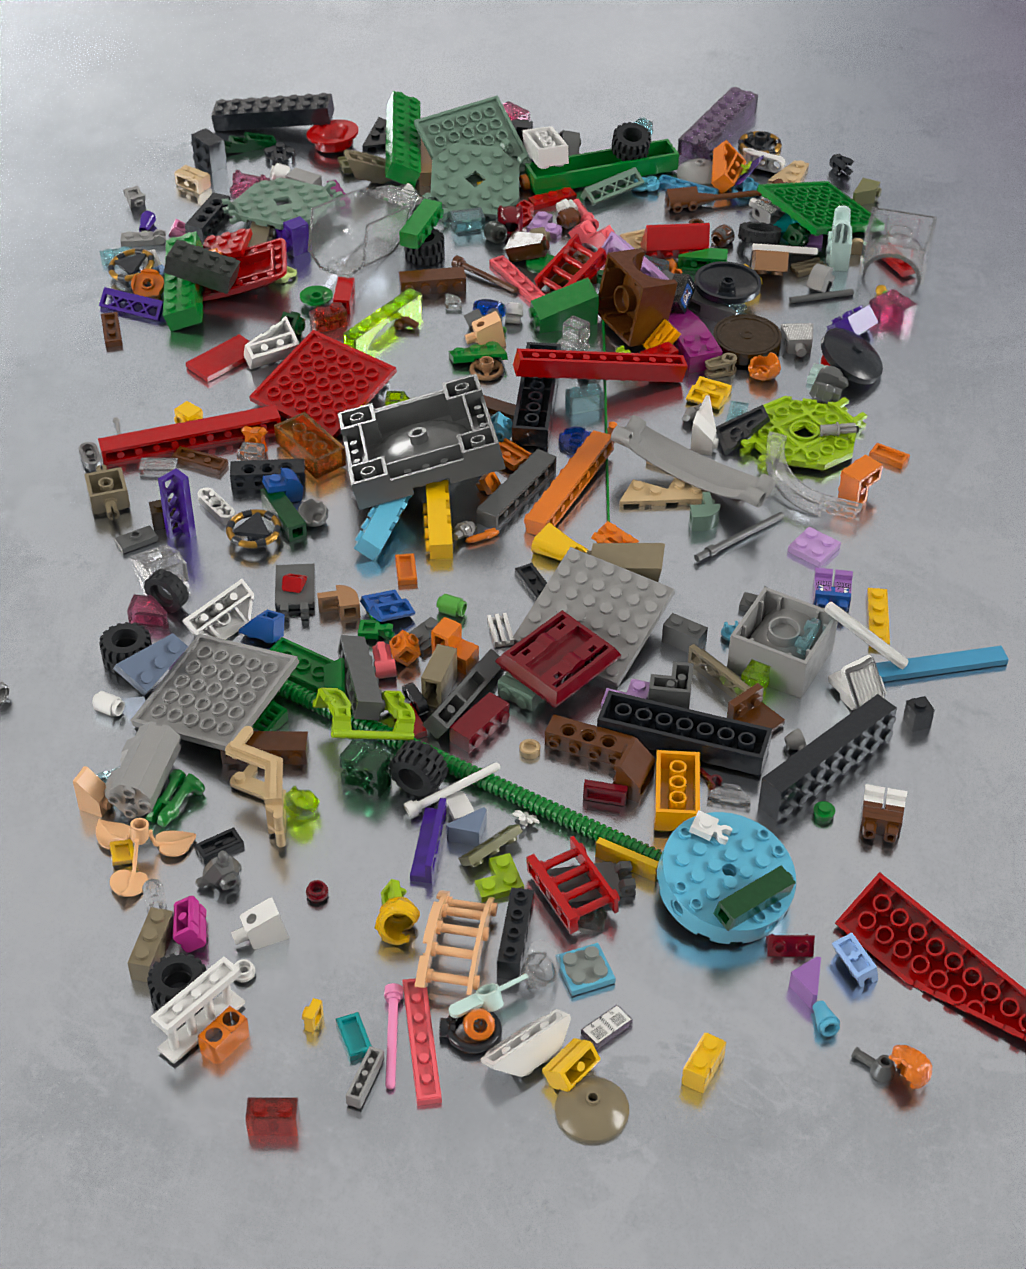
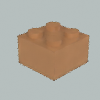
M753 250L751 268L757 274H767V271H771V275H783V272L788 270L789 252Z

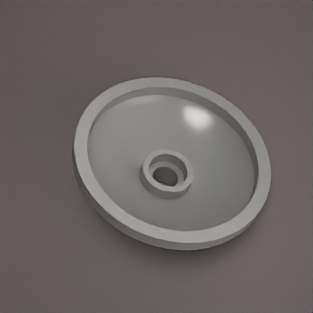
M702 158L687 160L678 166L677 177L697 184L711 186L713 162Z

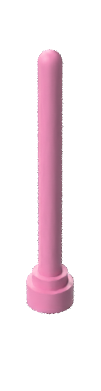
M396 983L388 984L384 988V998L389 1003L385 1086L389 1090L395 1087L398 1003L403 998V987Z

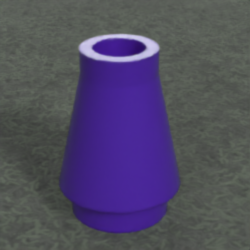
M145 211L141 214L139 232L149 231L154 225L156 216L153 212Z

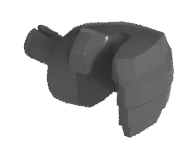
M825 366L817 374L809 395L822 404L837 402L841 397L842 390L848 386V380L843 377L840 369L833 366Z

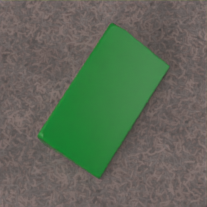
M339 658L324 666V688H338L345 693L344 658Z

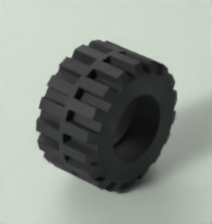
M636 122L619 124L613 132L611 144L613 155H616V158L621 159L623 162L646 158L649 153L651 133L648 132L647 128H644V125H639Z
M433 228L431 234L427 236L419 249L404 247L405 258L413 264L425 266L440 262L445 256L443 233Z
M130 622L110 626L109 630H105L103 635L100 636L99 645L103 664L111 672L117 673L113 669L116 664L152 645L148 629H145L143 625L138 626V623L131 624Z
M414 740L405 742L388 766L390 768L389 774L392 775L391 778L396 782V785L401 787L406 793L408 792L413 796L416 795L419 798L428 797L436 792L447 776L448 767L447 762L443 760L444 757L435 748H432L427 743L424 744L422 741L416 742Z
M180 952L179 955L172 953L169 954L170 957L166 958L164 956L160 958V962L153 964V969H150L148 972L147 983L151 1003H153V1007L156 1010L162 1008L206 971V966L202 964V960L199 958L195 959L192 954L186 956L185 953ZM180 982L188 983L180 988L170 987L173 984Z

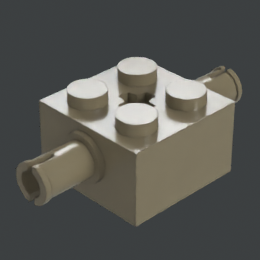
M102 464L103 470H101L100 465H98L96 472L84 474L93 514L107 512V517L110 520H113L112 515H114L116 520L120 516L118 510L130 507L122 468L108 469L106 465Z

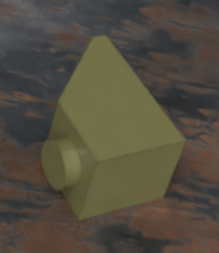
M862 178L853 192V200L860 205L874 203L877 197L881 195V182Z

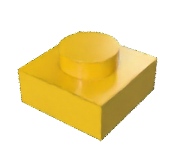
M131 839L110 842L113 866L133 863L134 846Z
M313 998L310 1005L304 1008L302 1020H304L305 1031L315 1032L324 1015L322 1000Z

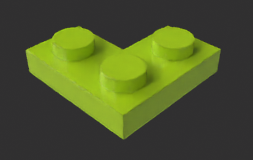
M510 853L489 858V866L494 876L474 881L481 903L487 902L490 897L499 899L510 896L511 887L524 889V884Z

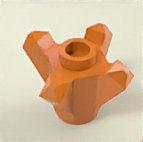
M245 426L241 429L245 436V443L240 447L242 452L245 453L249 448H257L264 455L268 451L265 442V434L268 431L264 427L252 428Z

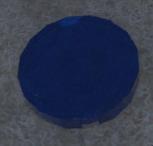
M481 299L473 304L472 310L479 308L482 315H487V311L491 308H497L502 317L506 314V306L496 300Z
M574 426L566 428L563 433L559 434L558 444L565 452L575 454L578 447H581L586 437L592 432L585 431L583 427Z

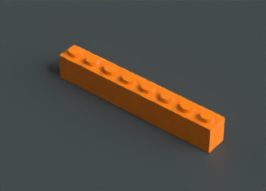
M593 430L586 437L581 447H578L567 465L560 470L556 479L543 492L542 497L538 502H535L531 511L525 515L526 533L537 535L548 523L554 526L557 525L614 450L610 434Z

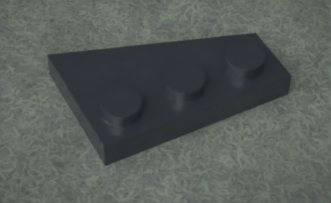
M764 405L716 426V434L726 456L741 445L742 440L751 437L770 421Z

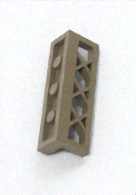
M695 644L689 646L688 663H694L693 668L731 698H736L752 687L704 649H700Z

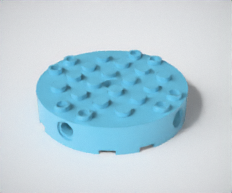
M706 813L719 819L718 825H727L732 828L730 836L723 834L729 838L726 845L720 844L715 837H711L710 841L689 832L696 816L684 821L670 835L657 867L659 893L672 916L694 934L700 933L709 937L710 941L730 944V942L749 943L761 939L772 932L785 916L794 898L796 883L788 896L729 931L726 930L713 913L719 901L781 865L792 875L796 882L795 867L785 846L771 831L761 824L733 813Z

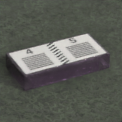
M615 1005L582 1028L581 1035L586 1040L591 1041L597 1050L633 1025V1019L618 1005Z

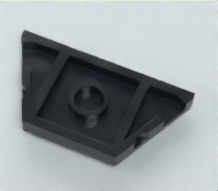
M378 117L362 145V151H367L369 147H376V150L386 148L385 119Z

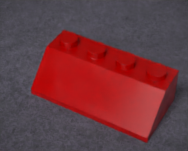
M710 223L647 225L640 243L641 248L645 251L644 256L650 261L678 259L679 254L709 249Z

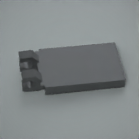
M315 563L276 565L275 609H280V613L285 614L284 620H289V609L300 608L302 620L309 619V608H315ZM289 573L305 575L307 580L300 593L283 591L282 579L284 575Z
M612 861L594 863L611 889H615L618 892L619 897L636 895L635 878H632L631 861H619L617 864L612 863ZM577 866L548 869L547 873L549 876L555 877ZM584 873L558 885V889L560 892L564 891L566 893L591 880ZM596 888L570 900L569 905L571 908L581 907L602 897V895Z

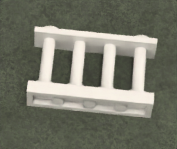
M223 956L151 1016L152 1023L167 1034L168 1037L157 1049L173 1064L199 1043L197 1036L227 1007L231 1006L238 1010L245 1004V1000L231 990L230 984L241 976V970ZM220 992H222V994H220L216 999L213 1000L214 997H216ZM202 1007H204V1009L201 1010L197 1015H194V1014H195L196 1012H198ZM184 1022H186L185 1025H183L179 1030L176 1031L177 1028H179Z

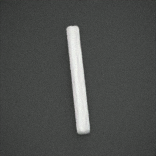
M829 602L825 606L824 611L898 668L904 669L907 666L909 660L835 603Z

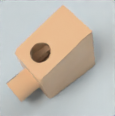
M497 311L473 321V332L464 335L467 345L475 342L478 345H485L487 342L494 341L498 342L501 347L506 346L502 322Z

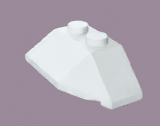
M240 579L186 617L182 622L194 637H197L198 634H204L227 640L251 620L254 593L245 581Z
M555 1009L549 1015L534 1020L491 1048L480 1059L482 1064L494 1070L520 1077L531 1074L535 1068L549 1062L553 1056L561 1051L571 1016L566 1012Z

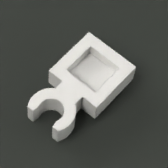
M698 810L689 832L710 841L711 837H715L720 844L726 845L729 838L723 834L730 836L732 828L727 825H718L719 819Z

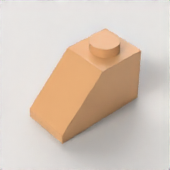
M84 766L73 780L79 810L103 817L106 811L113 805L105 797L106 785L92 770Z

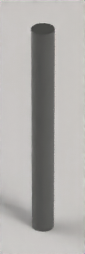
M845 289L789 297V302L792 304L854 295V290Z

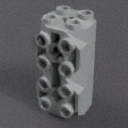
M150 721L140 726L136 735L126 741L121 751L120 768L111 772L105 784L106 789L104 793L108 802L113 804L128 818L141 817L152 812L181 749V744L179 745L180 735L169 725L162 724L159 727L155 726L156 722Z

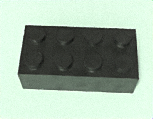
M177 240L166 256L164 273L228 294L237 279L240 261L233 257H227L218 252L189 244L186 241Z

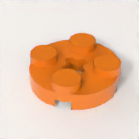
M143 269L141 273L133 276L131 288L136 295L158 300L164 291V278L157 270ZM148 282L151 283V286L149 287L144 286L147 285Z

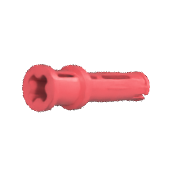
M574 199L573 201L578 206V211L581 215V222L589 219L597 230L599 227L597 219L594 218L591 212L587 211L579 199Z

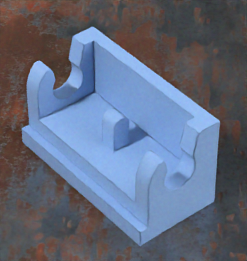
M853 933L832 943L835 952L844 961L860 987H864V981L867 978H870L872 983L878 981L877 966Z

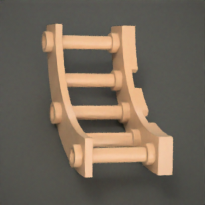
M440 890L436 895V899H439V902H433L423 937V943L427 944L423 956L420 955L415 987L425 988L428 987V983L436 981L468 986L467 994L472 995L474 990L479 988L480 976L477 975L482 946L484 941H488V926L492 921V916L496 917L498 903H494L495 897H490L486 904L457 900L450 896V891ZM447 916L480 920L479 928L445 924L442 920L447 918ZM448 933L476 937L474 950L438 945V942H436L438 934ZM444 955L472 959L469 977L434 972L433 969H430L432 957Z

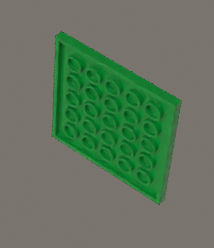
M828 181L758 184L757 191L764 198L769 199L773 205L778 206L782 212L790 215L791 219L799 222L802 227L808 229L815 236L820 234L828 235V232L832 231L834 211L838 206L850 208L852 233L877 232L878 230H885L887 225Z

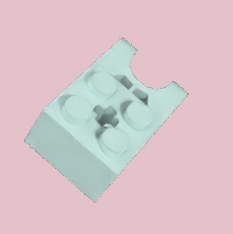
M838 206L834 211L832 231L828 232L826 264H829L833 271L848 272L852 248L850 208Z

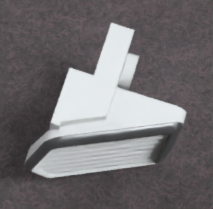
M866 655L828 676V682L840 693V699L852 711L877 694L884 699L885 694H887L875 660L871 655Z

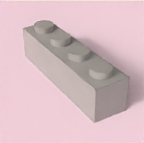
M369 1046L346 1094V1104L361 1109L384 1061V1050Z

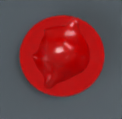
M332 120L331 124L310 127L306 136L310 142L315 144V148L321 152H339L353 145V139L356 138L359 128L352 121Z

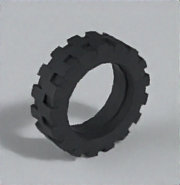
M743 222L739 226L738 238L742 241H747V243L776 245L780 243L782 230L776 225L773 226V224H766L764 222Z

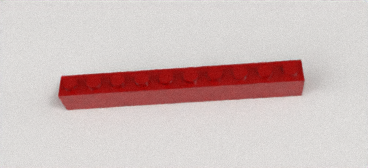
M519 348L516 350L513 368L517 377L671 383L682 382L688 367L683 355Z
M276 405L102 437L98 438L103 464L110 465L173 453L180 446L193 449L245 439L241 432V429L245 426L252 428L264 427L268 431L266 434L282 432L281 417Z

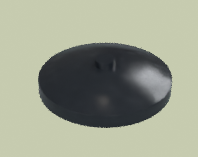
M713 262L704 265L695 274L694 283L697 292L704 298L720 304L734 305L749 302L756 298L761 290L760 276L748 266L735 262Z
M833 328L828 330L822 337L821 350L825 359L831 366L840 369L843 377L859 384H872L881 376L883 364L880 356L871 344L858 334L843 328Z

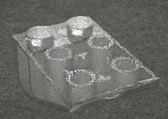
M167 544L130 556L144 581L158 569L171 571L183 582L189 580L185 560L179 551Z

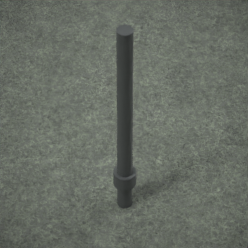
M779 512L715 545L711 544L705 547L704 551L694 555L695 561L699 562L707 557L711 558L717 555L718 551L783 519L784 514Z

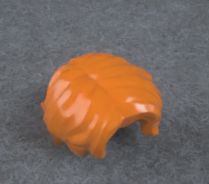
M772 352L765 357L762 355L754 356L753 359H750L748 371L751 373L750 377L762 382L775 379L781 370L780 361L776 354Z
M895 1045L889 1059L897 1064L896 1068L900 1069V1074L911 1082L910 1087L912 1089H919L925 1086L932 1077L931 1061L924 1053L907 1045Z

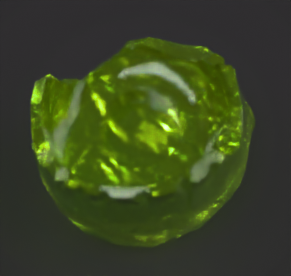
M293 786L285 794L283 806L291 818L306 820L318 812L320 802L312 791L298 790L296 786Z

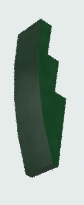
M245 132L244 137L229 136L228 141L224 140L225 153L257 151L269 148L277 143L273 135Z

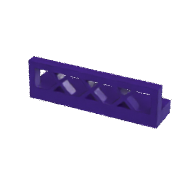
M104 287L99 306L160 321L164 301ZM107 296L114 299V302L111 304H105ZM121 301L128 302L129 305L125 308H121L119 303ZM141 305L144 309L136 312L134 306ZM151 308L157 309L156 316L150 315L148 310Z
M175 468L158 478L166 535L169 539H172L180 533H184L191 539L196 536L189 478ZM171 479L168 488L165 487V482ZM173 493V498L168 502L170 494ZM176 508V511L174 512L173 516L170 517L172 509ZM175 522H178V527L172 530Z
M440 798L438 809L425 808L410 872V881L433 882L447 817L446 798Z

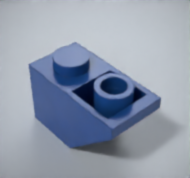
M267 609L241 627L239 633L247 635L249 638L264 640L266 643H274L284 636L285 614Z

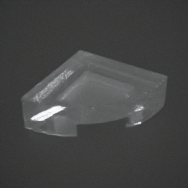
M446 294L445 308L461 309L462 301L455 295Z

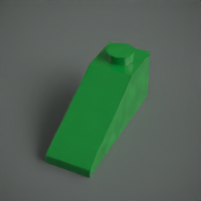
M709 248L679 254L677 269L697 272L704 265L713 262H727L728 249Z

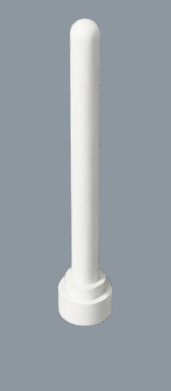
M493 763L420 801L410 800L404 803L410 819L419 816L423 808L439 801L440 798H445L498 771L500 764Z

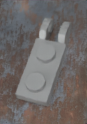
M156 229L154 232L127 231L121 233L120 243L122 247L162 245L166 242V231L163 229Z

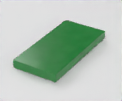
M283 637L269 649L297 656L299 664L287 680L318 693L319 688H324V666L334 660Z

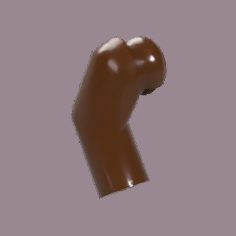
M403 316L396 319L393 326L396 330H401L407 326L416 330L420 323L408 316Z

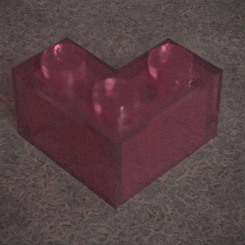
M891 289L869 300V305L879 322L877 324L892 319L901 326H904L915 320L917 303L895 289Z

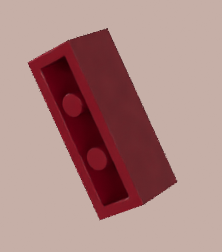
M489 692L449 727L450 742L470 753L474 748L479 747L483 740L491 736L501 724H505L510 717L509 703Z

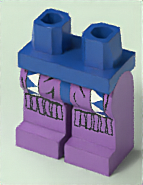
M815 567L813 605L825 608L829 602H833L846 613L849 612L853 571L835 569L832 587L833 569Z

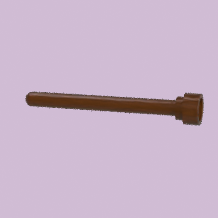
M456 255L451 262L452 267L464 266L465 270L512 293H517L518 291L517 287L466 263L464 258Z

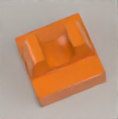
M495 472L482 475L479 479L480 483H476L479 491H485L487 495H490L497 490L501 482Z

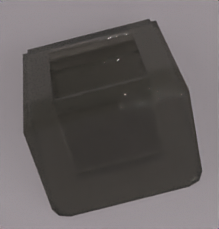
M601 907L581 916L580 920H578V927L603 931L607 918L606 911Z

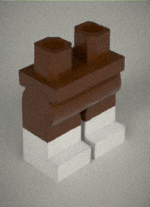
M865 784L860 825L863 837L873 839L875 834L884 835L886 842L895 843L896 839L900 837L908 791L888 788L885 805L882 808L885 787Z

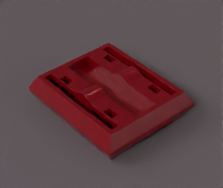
M561 610L504 652L495 662L505 672L556 708L621 657V654L614 646Z

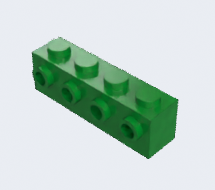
M425 198L422 200L399 231L400 246L419 249L427 236L431 234L432 229L437 226L440 218L442 219L444 209H442V202Z

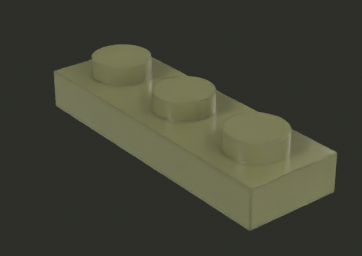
M519 824L508 825L458 859L462 866L476 867L483 862V858L487 855L492 856L501 850L499 847L502 845H509L517 840L516 836L523 831Z

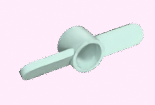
M527 973L501 986L491 983L479 987L476 993L450 1005L449 1015L453 1018H459L476 1008H483L488 1012L500 1009L504 1005L501 992L528 979Z

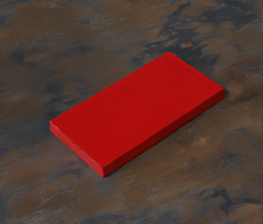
M238 334L187 361L186 368L205 381L210 382L246 362L244 349L245 345L250 341Z

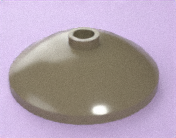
M585 1076L569 1092L562 1090L559 1092L555 1102V1116L561 1129L570 1137L585 1143H601L613 1139L624 1129L629 1118V1102L623 1090L612 1081L597 1076Z

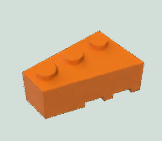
M727 140L713 150L711 184L714 188L719 189L721 194L735 185L743 169L740 165H745L747 162Z

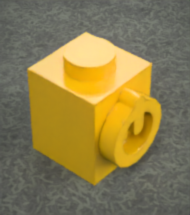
M188 401L174 409L175 423L203 419L202 409Z

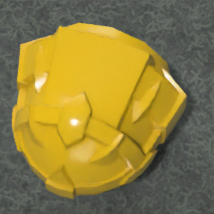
M406 897L389 898L379 909L380 913L377 916L374 929L378 931L382 941L393 945L410 942L409 934L405 935L402 933L417 923L420 911Z

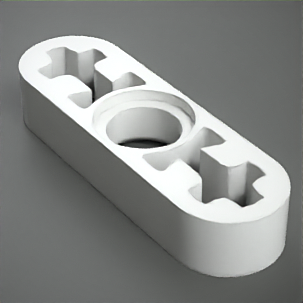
M202 488L198 491L199 503L221 524L227 525L228 521L235 516V510L213 489Z

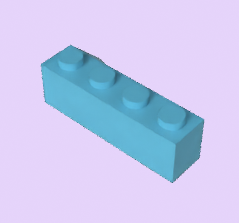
M412 495L376 505V507L373 506L367 515L370 518H366L361 526L363 531L360 530L354 539L357 541L354 549L373 561L385 545L392 532L391 530L408 504L406 502Z

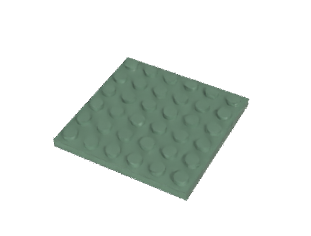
M498 95L414 120V125L431 159L455 143L499 146L507 138L510 141L508 145L510 150L505 152L516 161L519 155L525 153L528 156L525 161L527 163L532 162ZM525 166L519 168V175L525 174ZM476 174L466 178L474 187L477 186V182L485 181Z

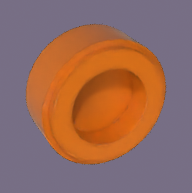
M526 174L520 175L519 182L521 188L524 191L530 189L528 176Z

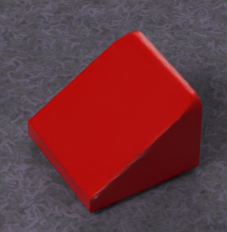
M291 573L284 575L282 590L300 593L307 577Z

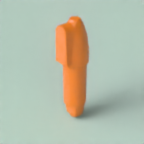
M496 528L484 530L483 533L466 538L465 542L469 544L491 539L499 534V530H496Z

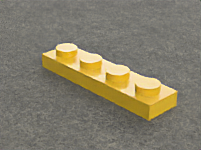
M867 588L868 629L890 645L887 589Z

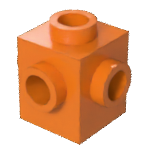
M404 630L400 631L389 641L392 658L408 667L421 655L418 638L412 633L410 634Z

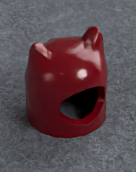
M499 205L497 222L503 225L517 226L515 231L522 232V206L503 207ZM507 231V237H510L512 232Z

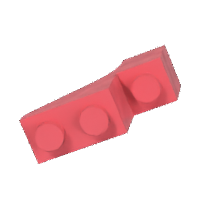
M586 219L571 229L568 234L571 238L578 234L581 243H588L599 249L603 246L611 231L614 233L615 231L610 225L597 231L590 220Z

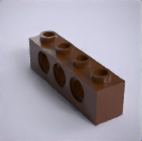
M553 714L545 730L544 746L614 766L617 758L621 759L625 744H629L633 736Z

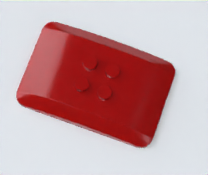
M278 238L247 247L243 256L234 258L240 261L237 279L228 294L203 286V301L223 299L259 289L285 276L287 273L285 239Z

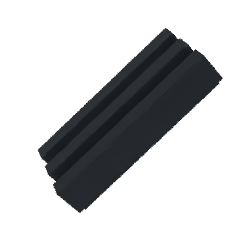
M233 827L195 844L194 849L196 853L198 852L200 859L202 858V862L207 864L211 859L218 857L220 851H226L229 854L244 847V841Z

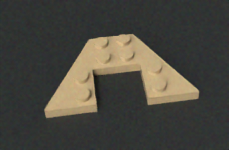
M677 478L673 479L668 489L633 479L621 498L619 507H623L624 504H639V507L646 505L666 506V503L677 502L678 505L702 504V493L707 491Z

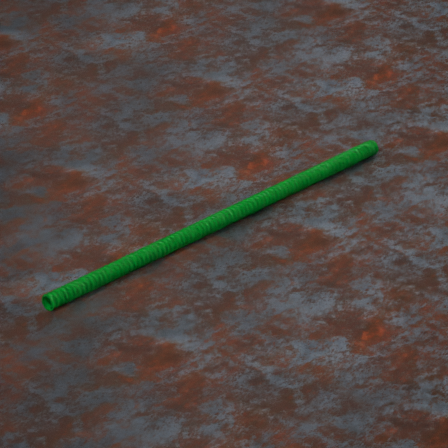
M286 680L276 693V695L286 698V700H291V702L315 713L317 712L319 715H323V717H328L330 720L333 719L328 708L313 707V700L317 696L316 692ZM352 709L350 710L352 730L393 731L394 729L386 724L383 725L382 722L377 720L354 719ZM373 739L388 745V747H393L395 750H399L405 742H409V740ZM430 745L444 757L443 760L447 762L448 767L447 773L451 776L455 775L456 778L463 779L483 769L478 768L476 765L472 766L471 763H467L458 757L455 758L454 755H450L447 752L444 753L443 750H438V748ZM494 773L472 784L480 789L483 788L484 791H489L491 794L495 793V796H500L501 799H506L508 802L512 801L514 805L524 806L525 810L530 809V812H535L536 815H541L543 818L547 817L549 821L553 820L554 823H559L560 826L565 825V828H571L573 832L583 833V836H589L590 840L595 839V842H597L600 837L658 862L662 854L660 849L655 850L654 846L649 847V844H643L641 840L637 842V839H631L630 835L625 836L623 832L619 833L618 830H613L612 827L607 828L605 824L601 825L599 821L595 822L594 819H589L588 816L583 817L581 813L577 814L575 810L565 809L564 805L559 806V803H553V800H547L546 797H542L540 794L536 795L535 792H530L529 789L524 790L522 786L518 787L517 784H512L511 781H507L505 778L501 779L500 776H495Z

